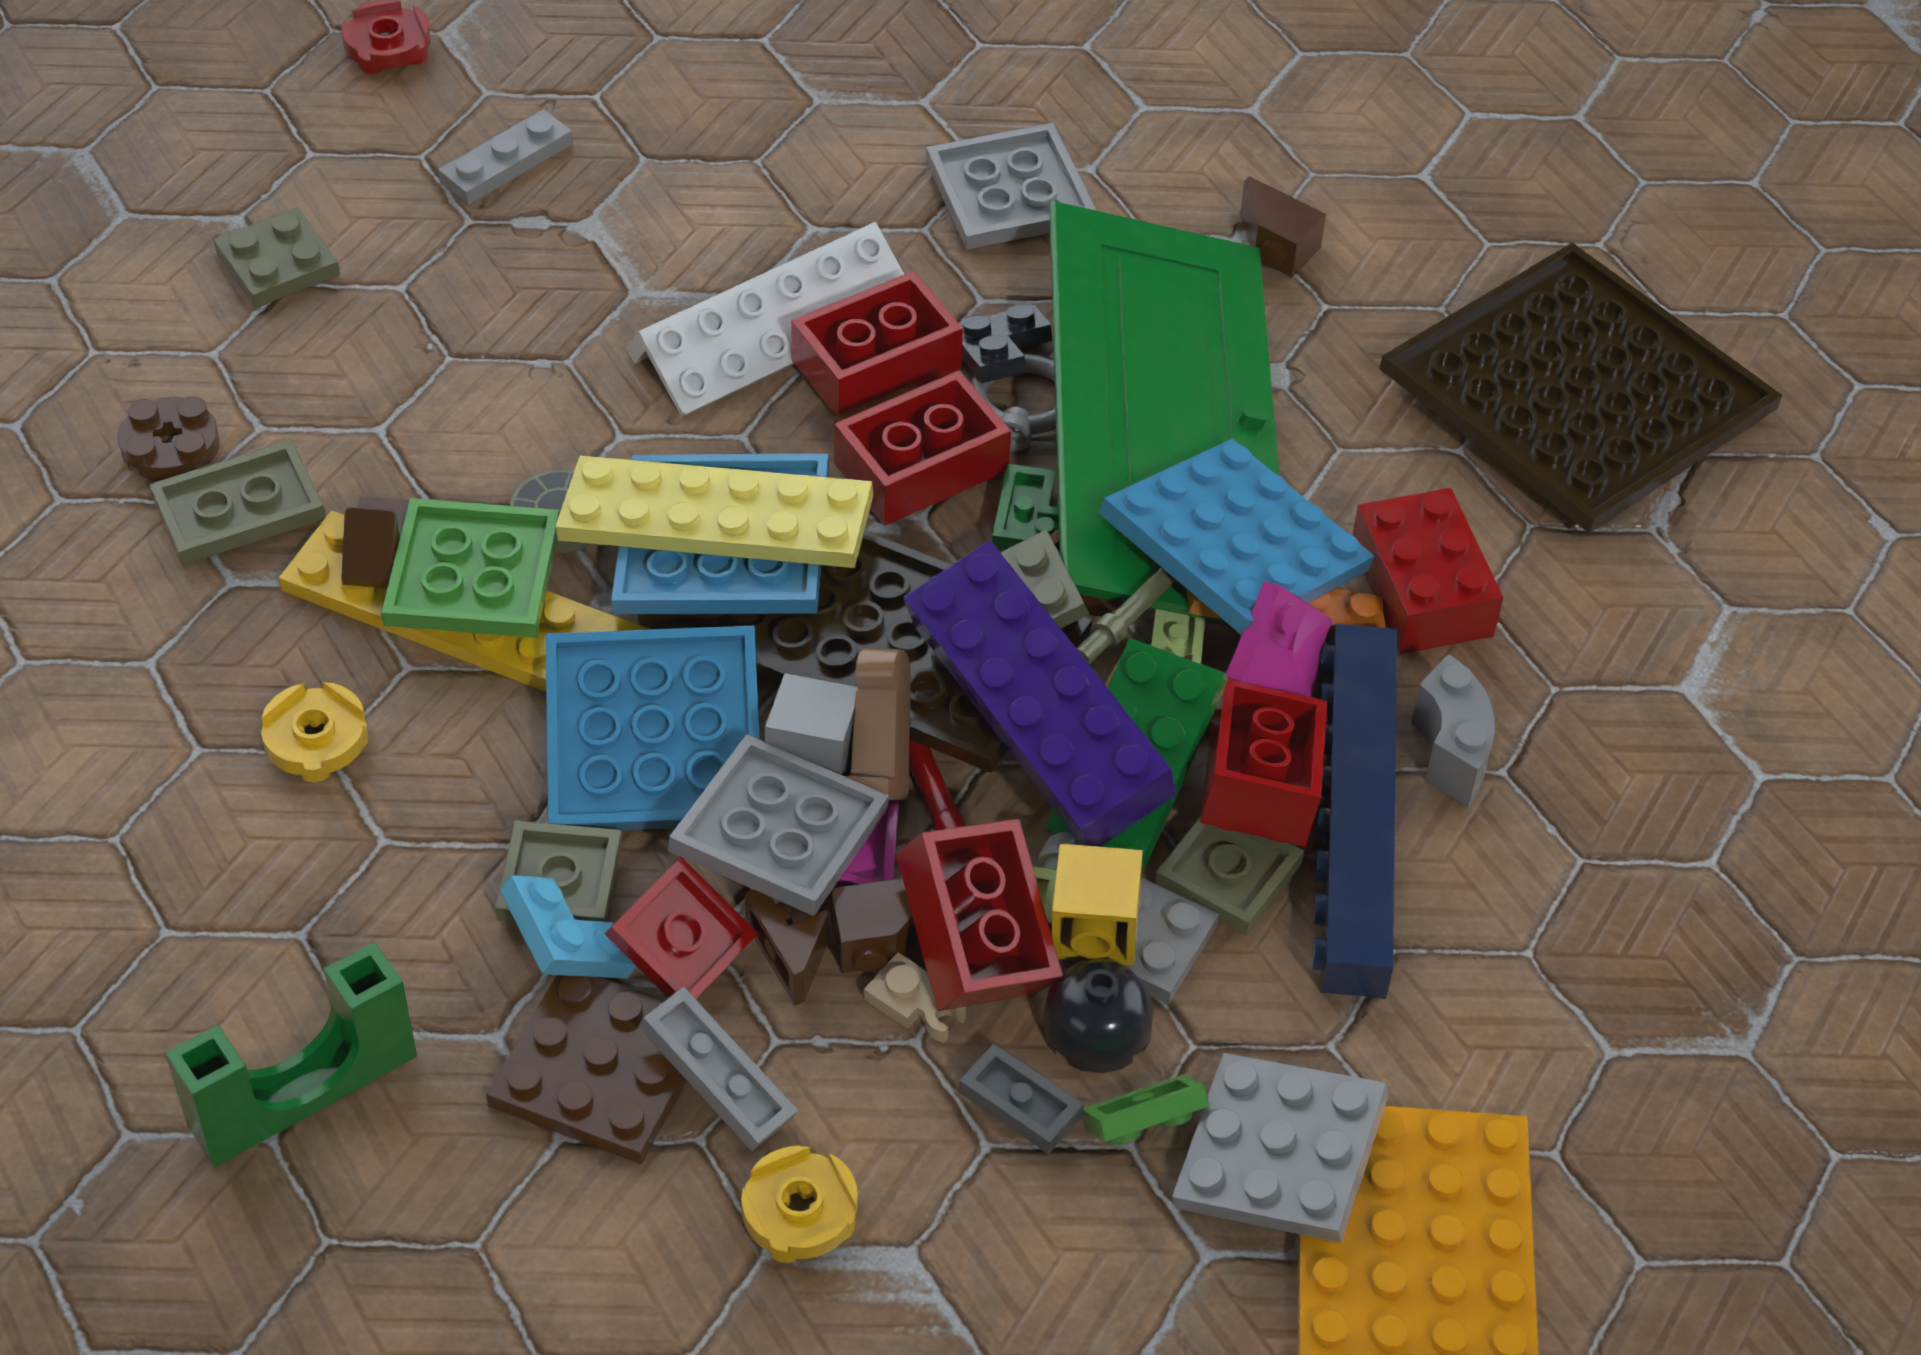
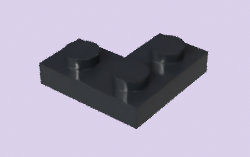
M1015 305L1005 312L989 316H971L959 323L963 328L962 360L981 384L1025 373V356L1019 349L1053 341L1051 323L1035 305Z

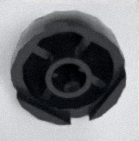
M1095 958L1081 961L1062 972L1063 976L1053 982L1045 998L1042 1030L1048 1047L1055 1055L1057 1049L1061 1055L1070 1059V1066L1080 1071L1106 1073L1124 1069L1133 1063V1057L1140 1053L1143 1047L1145 1051L1151 1038L1154 1011L1147 986L1130 968L1113 960Z

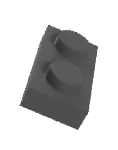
M995 1043L959 1080L960 1094L1048 1154L1083 1116L1084 1104Z

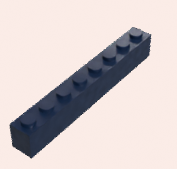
M1336 624L1332 644H1323L1320 663V674L1329 675V683H1322L1320 690V699L1327 701L1326 714H1328L1324 743V755H1327V765H1323L1321 796H1326V807L1318 806L1315 837L1325 839L1324 849H1317L1315 857L1314 881L1323 882V893H1315L1313 925L1322 926V938L1314 937L1311 969L1321 971L1320 993L1386 999L1393 972L1397 629Z

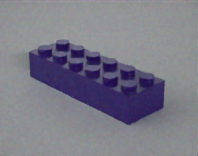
M991 540L903 597L914 627L1081 845L1103 846L1177 795L1170 766Z

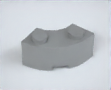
M1448 654L1419 684L1411 723L1426 736L1432 748L1425 781L1469 807L1475 800L1484 780L1494 740L1495 718L1490 699L1479 680L1469 668Z

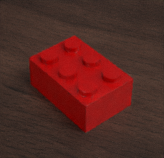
M915 271L791 320L792 361L835 416L913 382H917L921 386L962 369L963 328Z
M960 370L834 423V464L846 479L872 481L873 499L870 509L884 526L1006 473L1007 465L1010 461L1011 430Z
M1452 488L1358 504L1352 535L1362 546L1375 555L1369 571L1365 572L1364 575L1373 595L1382 596L1384 620L1389 629H1397V650L1399 654L1494 637L1504 597Z
M1228 679L1211 724L1200 823L1215 826L1226 831H1238L1268 838L1279 843L1286 842L1305 847L1321 799L1327 701Z
M1019 819L923 832L896 853L938 1011L1035 995L1063 976Z

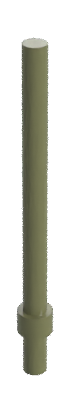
M1161 567L1113 614H1104L1090 628V636L1076 648L1090 665L1104 650L1114 649L1126 637L1127 628L1176 579Z

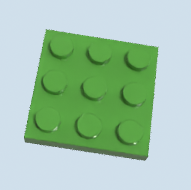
M410 498L381 612L383 625L537 638L558 539L555 526L560 510Z

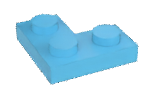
M510 875L499 889L542 974L628 978L637 967L604 934L615 922L575 920L563 898L561 889L553 878Z

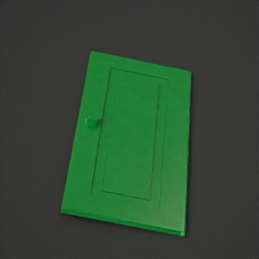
M1052 200L1049 204L1060 557L1079 594L1124 603L1161 566L1099 514L1105 497L1230 439L1246 447L1256 459L1272 472L1279 475L1260 248ZM1177 580L1148 607L1226 623L1223 619L1188 613L1187 588Z

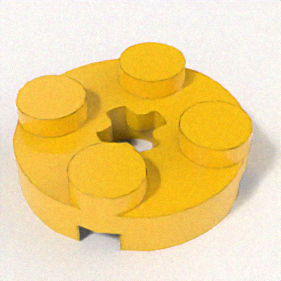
M322 682L323 688L307 690L305 683L291 686L277 694L267 704L261 718L263 724L261 735L267 757L281 770L294 775H301L308 782L317 783L324 781L330 776L331 772L338 771L350 764L361 753L369 740L361 701L352 691L335 683ZM308 724L315 728L325 724L323 731L317 734H305L304 727Z
M799 1145L775 1150L755 1164L751 1170V1177L745 1184V1189L743 1187L741 1196L743 1222L752 1239L759 1246L768 1250L769 1255L778 1262L789 1263L796 1259H810L824 1255L851 1237L855 1230V1218L858 1208L856 1181L845 1163L830 1153L828 1159L821 1154L811 1153V1147ZM799 1193L803 1199L813 1197L815 1202L809 1205V1209L805 1211H793L788 1208L790 1205V1195Z

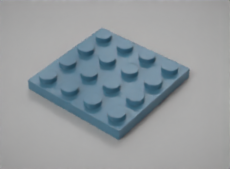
M1233 439L1105 497L1099 510V514L1241 635L1244 629H1247L1254 621L1251 612L1264 581L1281 585L1309 603L1369 571L1375 555L1362 546L1353 535L1345 532L1323 514L1319 507L1306 500L1289 486L1281 476L1272 472L1256 459L1246 447L1238 444Z
M828 453L632 455L631 459L829 477L830 471ZM619 546L611 599L613 613H817L821 565Z
M755 626L546 634L548 824L621 831L676 828L746 734L759 739Z

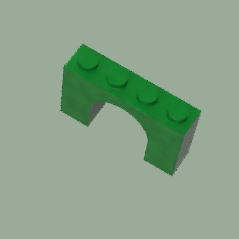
M375 942L323 969L331 1001L328 1020L319 1034L292 1057L270 1067L247 1070L245 1063L219 1024L165 1052L187 1127L214 1168L417 1057L403 981Z

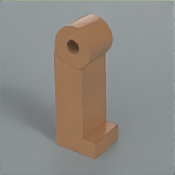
M865 648L859 653L856 662L855 673L858 691H856L851 776L845 777L889 795V800L908 801L911 684L909 658L904 650Z

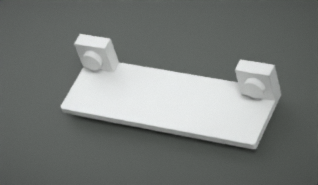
M873 222L638 331L625 348L634 364L649 357L679 414L686 416L793 365L791 348L792 319L902 276L904 273L877 223Z

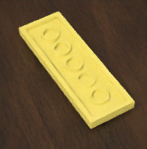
M580 455L555 528L558 541L855 568L873 499L872 481Z

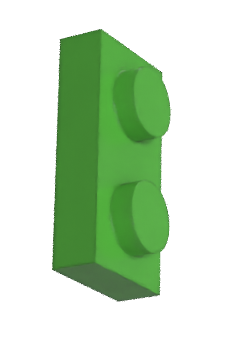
M1182 1074L1085 1107L1083 1109V1118L1088 1132L1109 1144H1123L1141 1136L1140 1130L1157 1124L1161 1126H1175L1185 1123L1193 1118L1192 1112L1209 1107V1102L1204 1084Z

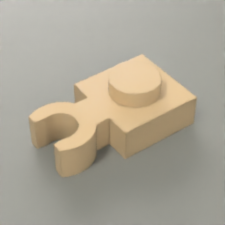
M899 952L864 989V1000L906 1028H909L917 1018L925 1023L927 1033L933 1039L940 1042H945L949 1038V1029L944 1023L938 1021V1018L951 1016L960 1023L966 1020V1007L944 1011L937 1010L927 971Z

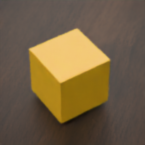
M1060 844L1052 909V938L1058 960L1086 961L1098 958L1113 960L1122 965L1134 966L1143 850Z

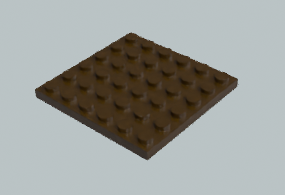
M1573 242L1382 355L1379 368L1588 533L1605 524L1777 410L1782 398V394Z

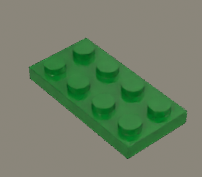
M1129 638L1107 688L1170 766L1178 795L1227 684L1228 677L1219 670ZM1177 795L1101 847L1143 850L1142 870L1144 871ZM1053 809L1045 829L1052 835L1060 832H1071Z

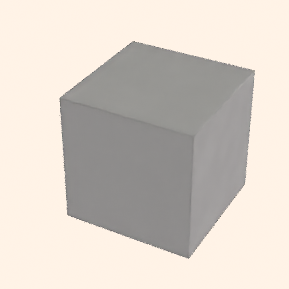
M785 673L765 725V742L842 776H848L852 763L855 698L858 687Z

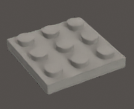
M1054 123L926 147V162L966 250L1050 233L1049 204L1052 200L1096 210Z
M746 734L669 836L668 852L680 857L682 856L686 860L814 916L887 811L889 795Z
M1223 1053L1207 1097L1209 1107L1203 1108L1172 1195L1176 1209L1342 1243L1389 1096L1386 1083Z

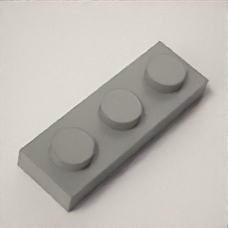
M543 109L439 168V181L466 205H470L573 145L572 131Z
M682 987L643 1017L638 1028L752 1152L790 1122L798 1110L685 987Z

